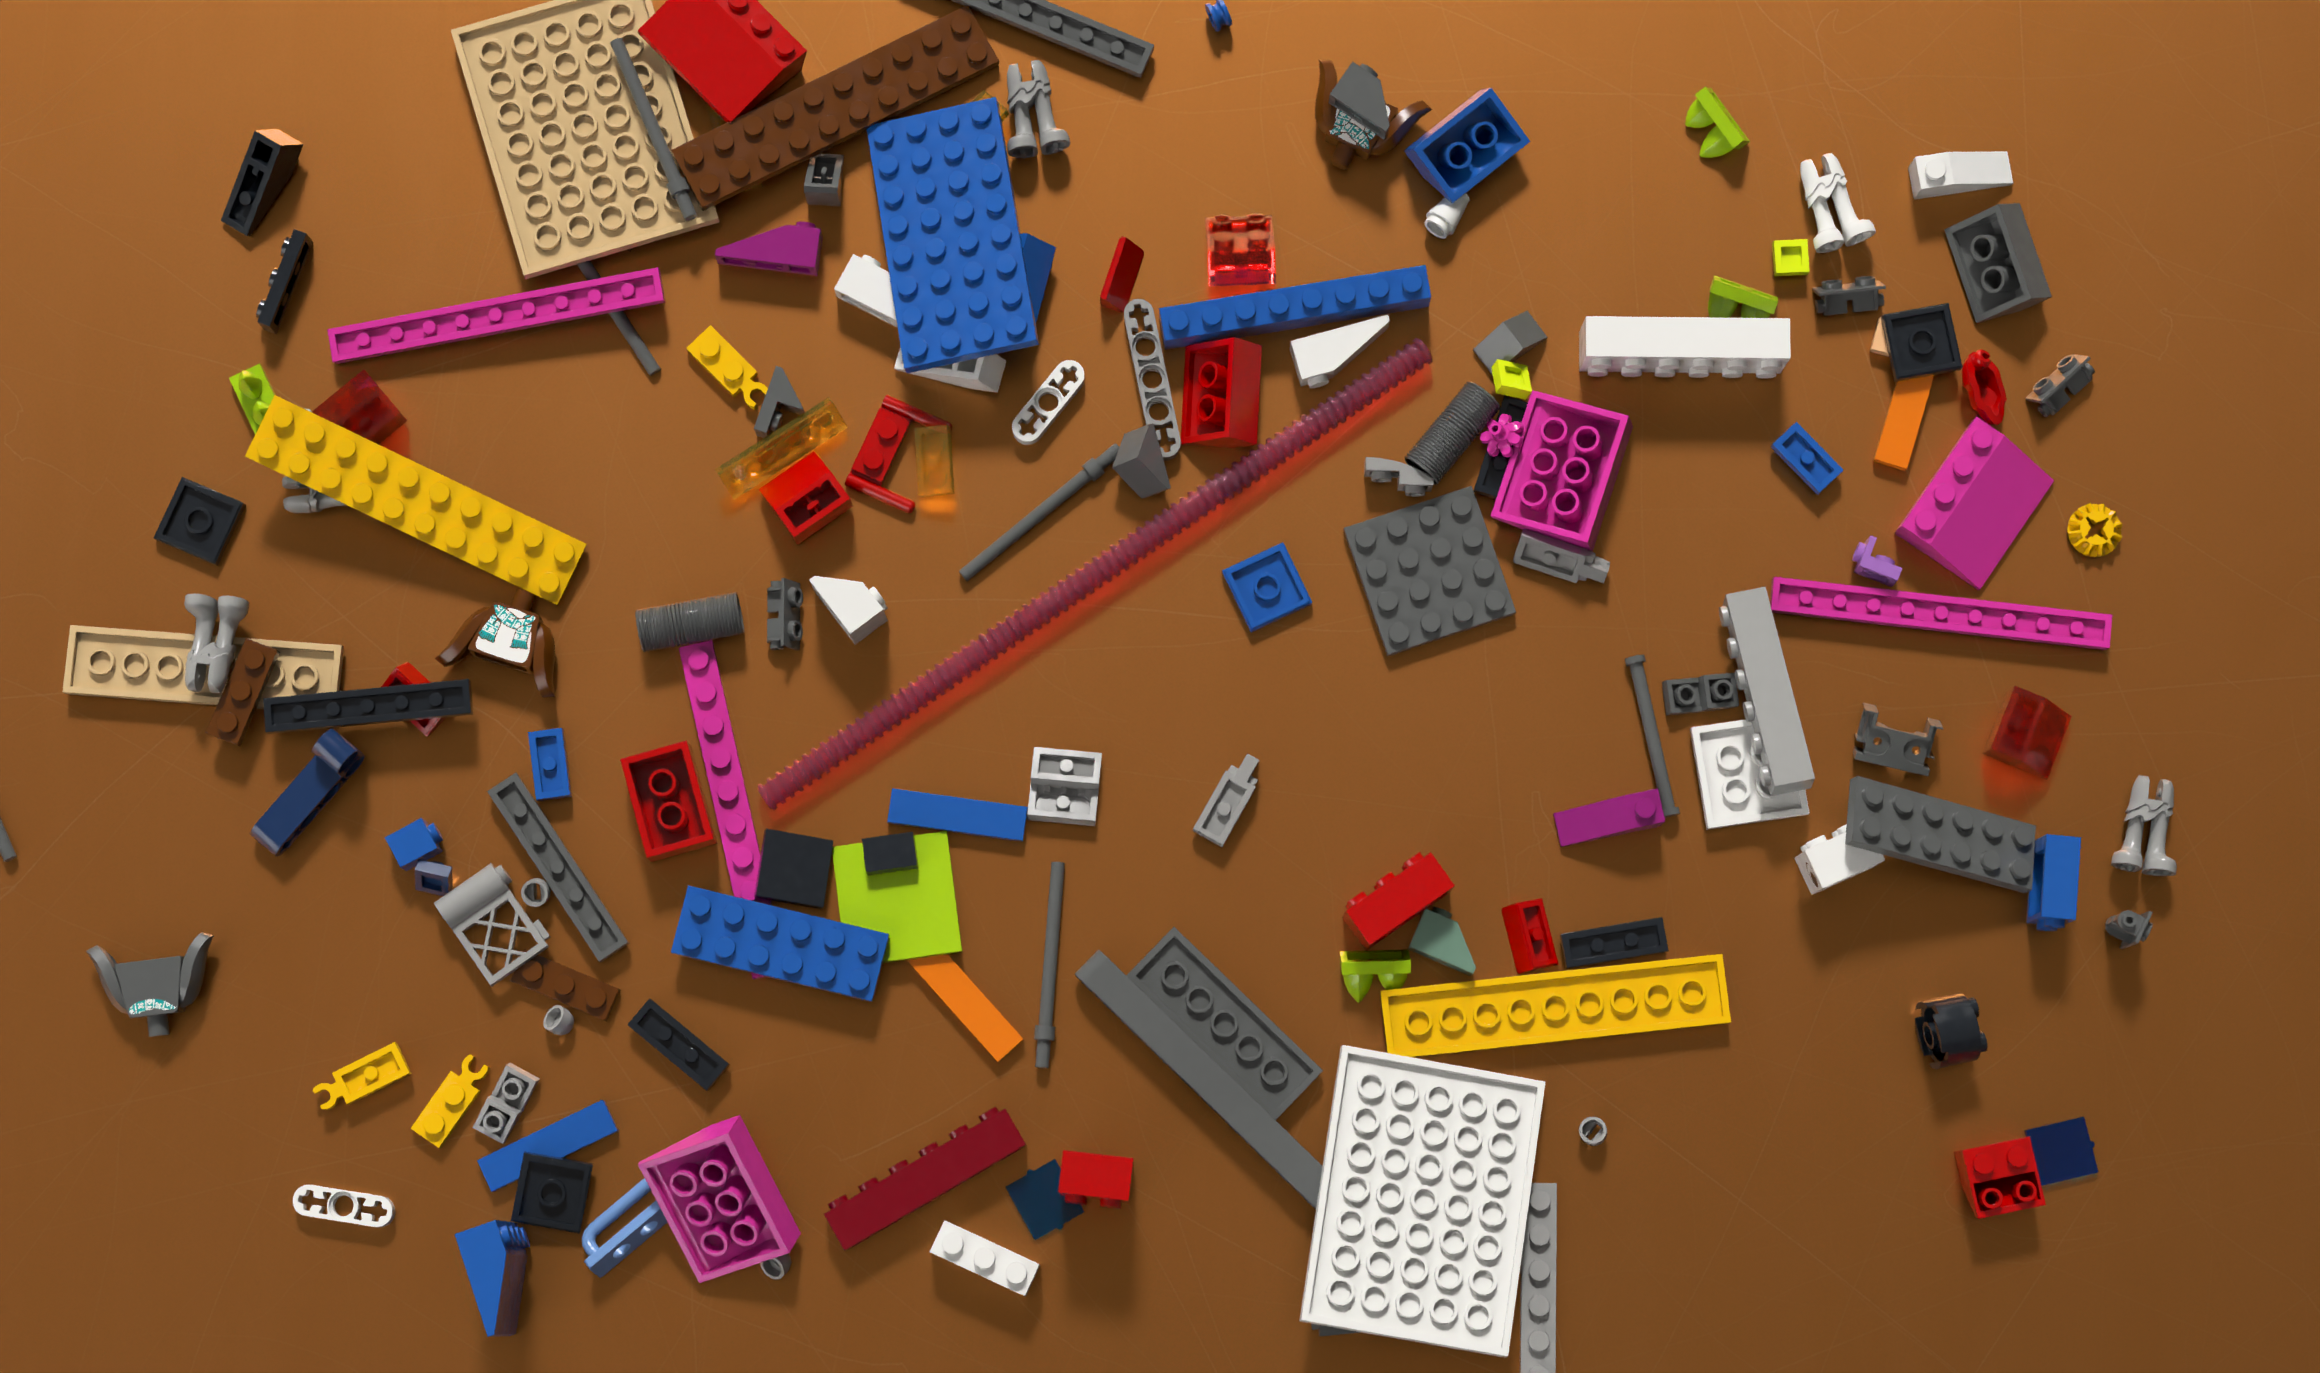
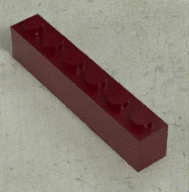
M997 1107L988 1110L979 1116L981 1123L970 1129L967 1124L957 1128L948 1134L951 1140L945 1144L938 1146L937 1142L926 1146L918 1152L921 1158L910 1164L905 1159L889 1168L888 1171L891 1175L885 1179L878 1181L874 1177L858 1186L861 1193L850 1199L845 1194L829 1203L830 1211L824 1213V1216L844 1251H848L1026 1147L1025 1141L1007 1110L999 1111Z

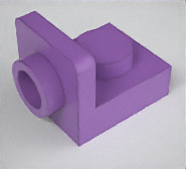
M1870 535L1865 543L1859 542L1852 558V561L1857 562L1854 573L1892 587L1898 581L1902 568L1896 566L1895 561L1883 555L1871 556L1877 538Z

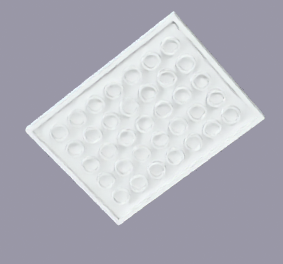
M1342 1045L1339 1053L1299 1322L1492 1356L1508 1357L1545 1081Z

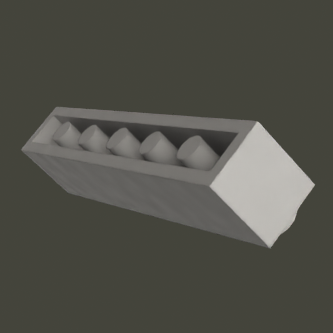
M1766 587L1726 594L1722 607H1719V617L1722 626H1727L1730 638L1727 639L1728 653L1731 659L1736 658L1738 670H1735V680L1738 690H1744L1747 702H1743V711L1746 721L1752 722L1755 734H1751V742L1754 753L1761 756L1763 766L1759 767L1762 785L1769 787L1771 796L1810 789L1815 780V775Z

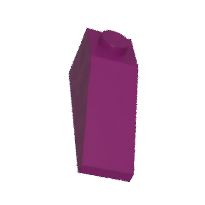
M796 222V225H784L717 248L715 257L718 264L818 276L823 235L821 229L816 228V225L813 223Z
M1658 788L1627 794L1553 814L1560 847L1660 827L1665 823Z

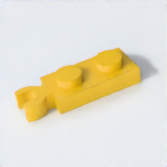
M710 325L686 348L687 351L734 398L742 391L746 404L755 410L758 406L751 399L752 394L760 391L765 396L768 388L760 382L752 381L758 376L757 371Z
M394 1042L333 1072L332 1074L336 1082L333 1084H318L313 1088V1092L319 1094L324 1090L329 1091L330 1100L320 1105L322 1110H330L338 1104L339 1099L342 1097L346 1104L350 1105L412 1073L398 1044Z
M468 1055L463 1060L460 1076L450 1071L411 1127L413 1131L438 1148H442L481 1091L473 1086L474 1083L484 1079L490 1071V1067L484 1065L478 1073H473L470 1069L471 1063L475 1060L473 1055Z

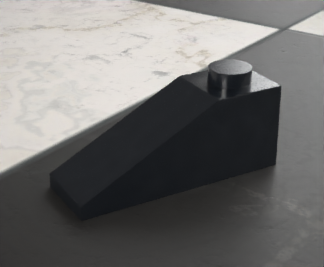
M279 129L255 130L221 221L244 235L251 236L291 177L304 144Z

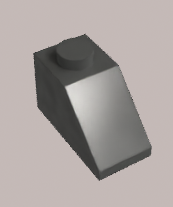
M1352 61L1330 93L1329 104L1382 139H1385L1390 125L1381 80L1377 78L1378 74L1371 67L1365 64L1359 66Z

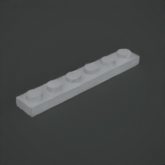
M1532 1183L1520 1266V1373H1556L1557 1183Z

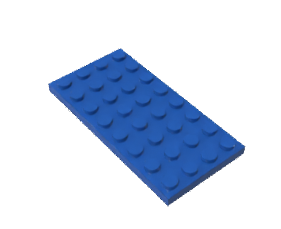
M988 98L885 121L867 128L903 365L906 373L1039 345L997 98Z

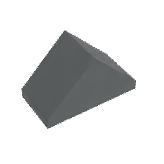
M818 154L809 159L804 183V194L808 205L841 206L844 155Z
M1525 311L1502 322L1473 351L1493 376L1491 367L1497 359L1514 362L1546 340L1547 336L1530 313Z
M1148 424L1125 433L1112 468L1141 498H1147L1171 489L1154 424Z

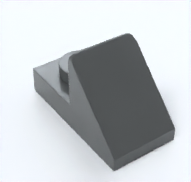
M778 366L775 367L754 426L756 435L770 440L772 432H778L781 426L783 413L780 412V409L806 416L783 368Z

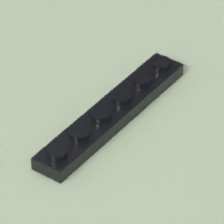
M469 679L263 698L265 732L268 734L473 715L472 689Z

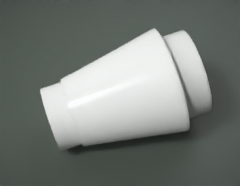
M1465 193L1454 203H1451L1446 198L1442 199L1426 214L1427 219L1424 225L1427 230L1441 239L1452 235L1470 201L1468 195Z

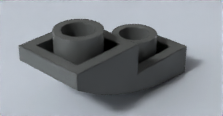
M1735 673L1702 675L1698 678L1672 679L1662 682L1666 716L1739 707Z

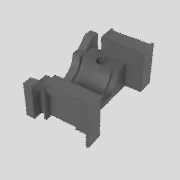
M1863 703L1864 708L1859 727L1854 735L1856 741L1863 742L1864 744L1863 748L1854 746V759L1929 776L1930 768L1924 761L1925 757L1934 759L1931 748L1937 728L1943 730L1941 721L1927 717L1923 733L1918 731L1915 733L1903 732L1877 722L1879 712L1876 705ZM1876 737L1880 738L1878 742H1874L1873 740ZM1915 746L1919 747L1916 751L1912 750V748Z

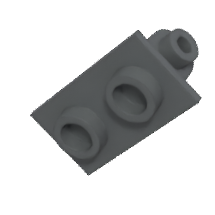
M1874 276L1855 278V283L1842 284V280L1823 281L1822 286L1812 287V291L1821 296V299L1815 300L1816 313H1823L1824 316L1848 313V300H1852L1853 312L1878 310L1879 306H1884L1883 293H1878V290L1886 289V285L1879 280H1875Z
M2077 354L2064 357L2058 362L2057 369L2048 377L2039 380L2033 386V391L2025 399L2040 403L2041 405L2037 409L2044 417H2048L2050 414L2055 415L2071 400L2064 391L2066 387L2073 395H2076L2093 379L2092 375L2095 373V370L2087 363L2091 358Z
M781 578V581H771V587L767 588V612L779 613L778 618L767 619V643H770L771 650H783L784 647L800 650V640L803 635V628L800 623V607L803 603V593L800 589V583L786 578Z
M2123 911L2118 915L2109 917L2105 922V929L2110 935L2122 940L2119 948L2125 949L2147 939L2153 923L2149 922L2153 912L2148 911L2139 915L2133 911Z

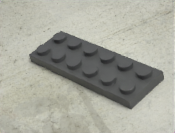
M1860 776L1850 779L1846 845L2022 893L2032 890L2036 825Z
M1175 927L1126 975L1275 1120L1323 1072L1307 1054Z

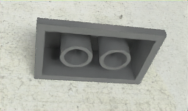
M2020 203L1997 204L1945 229L1976 323L2025 310L2052 297Z

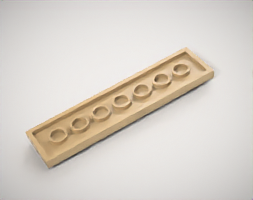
M70 625L62 691L65 694L218 705L223 691L221 693L210 692L208 687L209 665L206 667L204 686L200 692L189 691L186 687L185 669L187 655L192 649L195 634ZM212 636L211 643H216L217 636ZM234 637L232 645L236 646V651L229 669L227 681L246 638ZM247 638L280 652L257 706L258 709H264L263 698L340 691L344 647L342 645Z

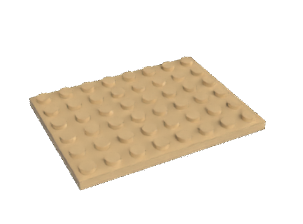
M553 0L451 30L525 279L719 223L715 206L702 211L691 189L688 195L697 217L690 221L684 220L676 199H672L666 186L669 183L610 44L614 39H623L670 152L672 149L694 139L672 67L638 34V29L655 13L651 0ZM675 162V164H676V166H677V169H678V171H679V173H680V176H681V177H684L683 174L681 173V171H680V169H679L677 163Z

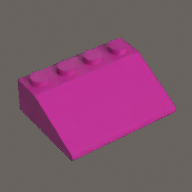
M1532 390L1521 422L1524 430L1518 433V435L1523 437V443L1520 447L1513 446V455L1509 458L1491 517L1517 528L1534 531L1593 552L1633 429L1630 417Z
M1976 416L1895 531V534L1977 590H1980L2054 480L2005 435Z
M740 1115L712 1124L640 1161L638 1164L699 1283L788 1254L801 1234Z

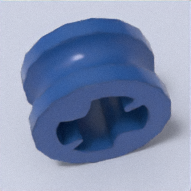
M1216 0L1214 5L1210 3L1205 4L1208 18L1216 32L1220 31L1223 25L1228 27L1232 25V19L1223 0Z

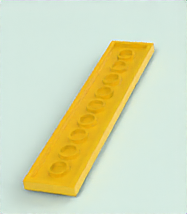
M274 395L245 457L556 605H558L587 545Z
M1723 954L1380 991L1386 1051L1390 1054L1412 1058L1731 1023Z

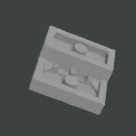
M1034 747L1027 820L1095 826L1102 753Z

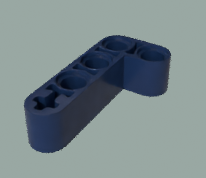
M329 729L318 739L312 748V752L315 754L313 759L257 821L250 832L252 837L276 857L282 855L365 759V755L334 729Z

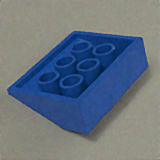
M493 1220L456 1233V1241L487 1336L499 1337L516 1334L528 1257L525 1248L530 1247L524 1227L519 1228L517 1223Z

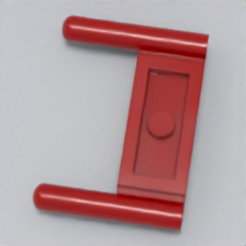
M886 395L844 485L906 513H912L916 506L913 500L883 488L881 485H883L912 421L944 435H948L951 432L952 424Z

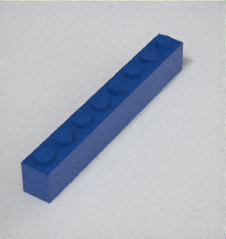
M1426 265L1163 307L1159 308V320L1164 349L1168 350L1233 337H1248L1429 307L1431 292Z

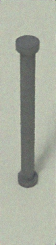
M1645 655L1631 656L1625 658V664L1630 666L1664 817L1679 815L1680 810L1679 807H1675L1643 663L1646 662Z

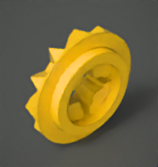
M2089 503L2078 508L2072 514L2068 522L2067 533L2071 544L2078 552L2089 557H2101L2112 552L2122 539V523L2116 516V511L2110 510L2104 504ZM2089 522L2094 525L2098 522H2105L2101 529L2102 537L2096 534L2088 539L2085 538L2091 529L2088 524Z

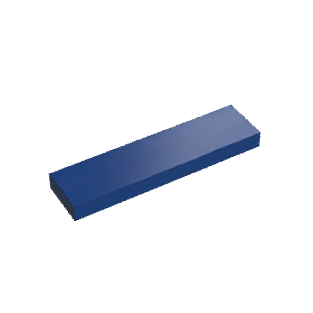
M892 788L887 823L1023 842L1028 807Z
M600 1100L477 1160L491 1192H495L519 1180L524 1151L565 1158L619 1130L605 1100Z

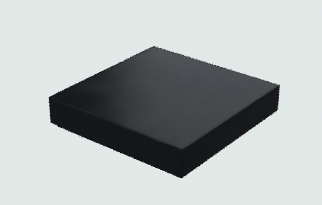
M1949 303L1881 316L1895 382L1959 371L1963 368Z
M182 477L155 533L154 539L218 566L246 504Z
M766 828L764 830L754 897L822 909L825 900L833 840Z
M524 1151L511 1221L580 1233L593 1163Z

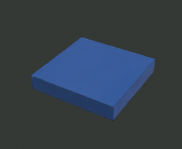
M1283 542L1222 570V574L1251 633L1312 605V600Z

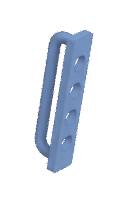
M645 1178L592 1221L584 1230L582 1246L588 1255L584 1263L600 1278L667 1223L657 1201H655L600 1248L596 1244L598 1234L651 1191Z

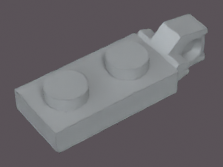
M1524 528L1513 557V562L1574 583H1577L1578 580L1586 581L1587 578L1604 583L1610 567L1609 561L1595 556V553L1590 550L1588 551V549Z
M1247 753L1239 769L1231 765L1229 770L1225 771L1192 830L1193 832L1223 847L1256 789L1255 785L1258 779L1254 778L1252 774L1259 763V759Z

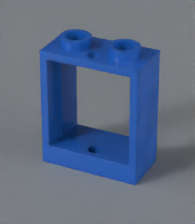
M2046 834L2035 840L2032 890L2028 894L2027 923L2037 924V930L2057 931L2058 928H2065V924L2076 920L2081 837Z

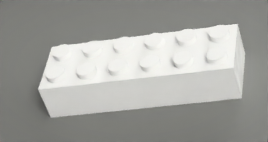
M1586 316L1579 331V371L1588 372V375L1593 377L1606 376L1608 372H1621V375L1624 377L1641 376L1642 372H1655L1657 377H1673L1675 372L1689 373V377L1693 378L1707 377L1709 373H1722V377L1739 378L1743 376V373H1756L1757 378H1774L1776 374L1782 372L1791 359L1790 318Z

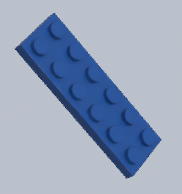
M688 885L671 953L873 1002L890 935Z

